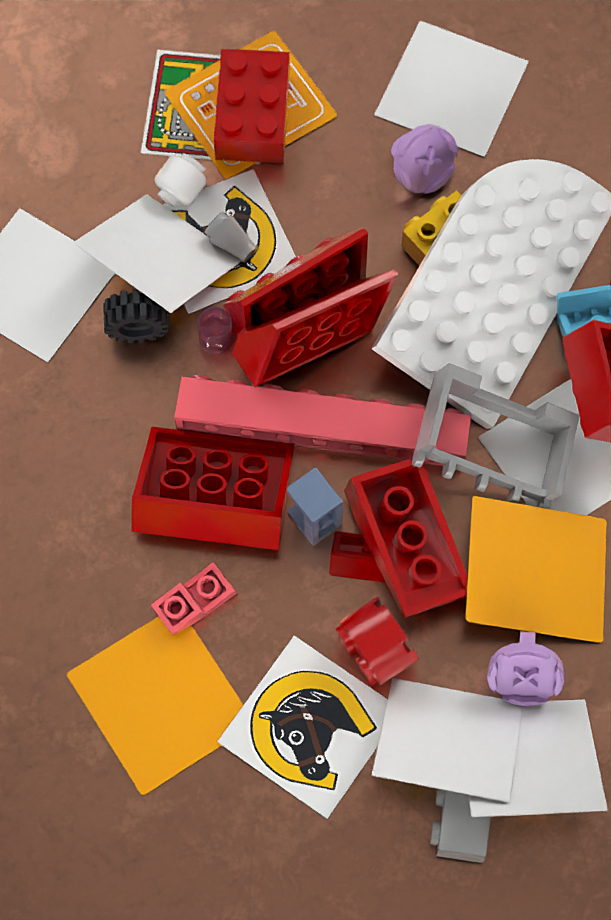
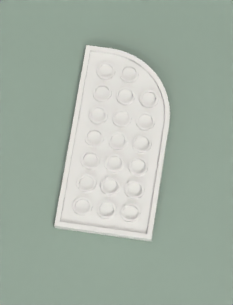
M519 160L497 167L485 174L463 193L454 206L371 349L429 390L431 389L434 373L448 363L481 375L480 389L509 400L557 313V294L570 290L611 216V193L584 173L570 166L548 160ZM448 395V403L464 414L471 415V419L487 430L494 427L500 416L499 413L454 395Z

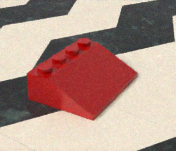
M365 228L342 233L334 239L331 237L320 242L316 249L305 256L298 255L291 259L282 270L275 274H265L257 281L256 285L248 290H240L233 293L226 303L223 304L225 320L236 336L249 325L259 326L267 322L278 312L284 311L287 313L296 309L303 301L309 298L316 300L326 295L337 285L346 286L366 278L368 232Z
M395 269L355 281L346 286L337 285L326 295L316 300L309 298L303 301L296 309L287 313L284 311L278 312L267 322L259 326L249 325L238 333L232 355L254 387H257L370 334L386 303L398 273Z
M151 426L132 496L131 532L279 550L295 444Z

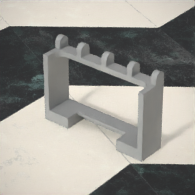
M448 363L434 373L412 465L420 468L425 458L444 465L442 470V477L451 479L456 469L477 477L475 489L484 492L488 482L509 490L508 502L518 503L520 496L523 495L538 501L537 507L550 509L551 500L562 495L580 417L579 414L549 402L533 410L480 389L481 375ZM449 394L554 435L541 489L435 448Z

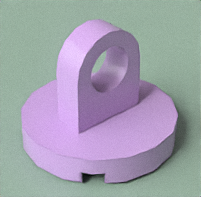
M432 124L418 126L409 133L399 137L391 148V154L394 157V173L397 181L409 191L417 194L421 192L426 194L432 193L445 185L456 167L453 164L455 156L458 157V147L454 137L447 130Z
M520 631V643H512L500 648L490 659L487 670L489 687L494 693L496 690L502 694V699L508 703L521 706L541 705L548 702V697L554 694L556 697L562 690L565 679L563 662L554 651L543 645L535 644L536 632Z

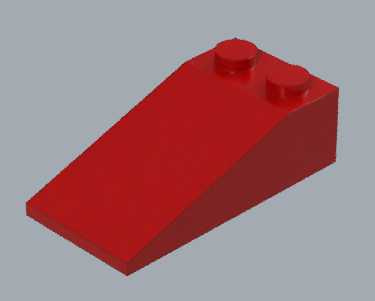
M413 458L351 477L344 489L357 526L403 618L467 597L468 585L467 572L424 465L420 468L413 466Z

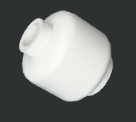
M185 153L181 157L177 155L169 157L155 177V183L160 189L158 196L172 207H175L177 203L191 205L207 183L206 177L203 174L205 168Z

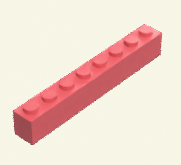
M193 375L191 378L181 377L174 418L177 430L290 443L299 447L404 461L413 458L426 407L421 404L392 405L384 399H372L370 402L355 400L353 396L347 394H337L334 397L324 396L310 389H301L298 392L287 391L280 386L272 384L254 387L241 380L220 382L212 381L211 378L204 375ZM445 409L435 448L465 459L471 415L463 414L462 411L457 409ZM427 458L423 462L425 464L444 466Z

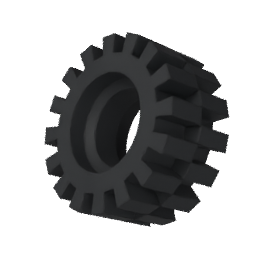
M133 290V293L129 294L127 291H122L120 296L113 294L111 299H105V303H103L104 332L108 334L109 338L113 339L116 337V341L120 342L127 339V343L139 340V343L146 342L145 339L157 340V336L163 337L165 333H168V311L144 293H139V290Z

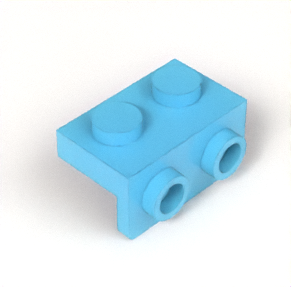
M611 285L557 294V323L563 337L592 320L611 323Z

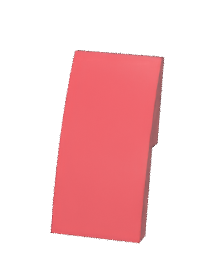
M212 562L185 584L178 583L151 604V606L171 634L176 635L227 602L237 594V591L219 567Z

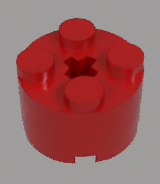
M377 596L339 621L340 626L335 628L340 641L348 653L352 655L357 652L360 656L356 661L360 666V671L371 686L377 682L379 685L384 684L419 660L415 650L412 649L410 651L405 641L408 638L387 607L384 604L381 605L380 599Z

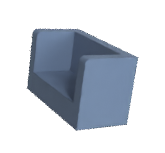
M316 467L287 487L288 495L296 503L288 509V515L312 546L342 526L343 500Z

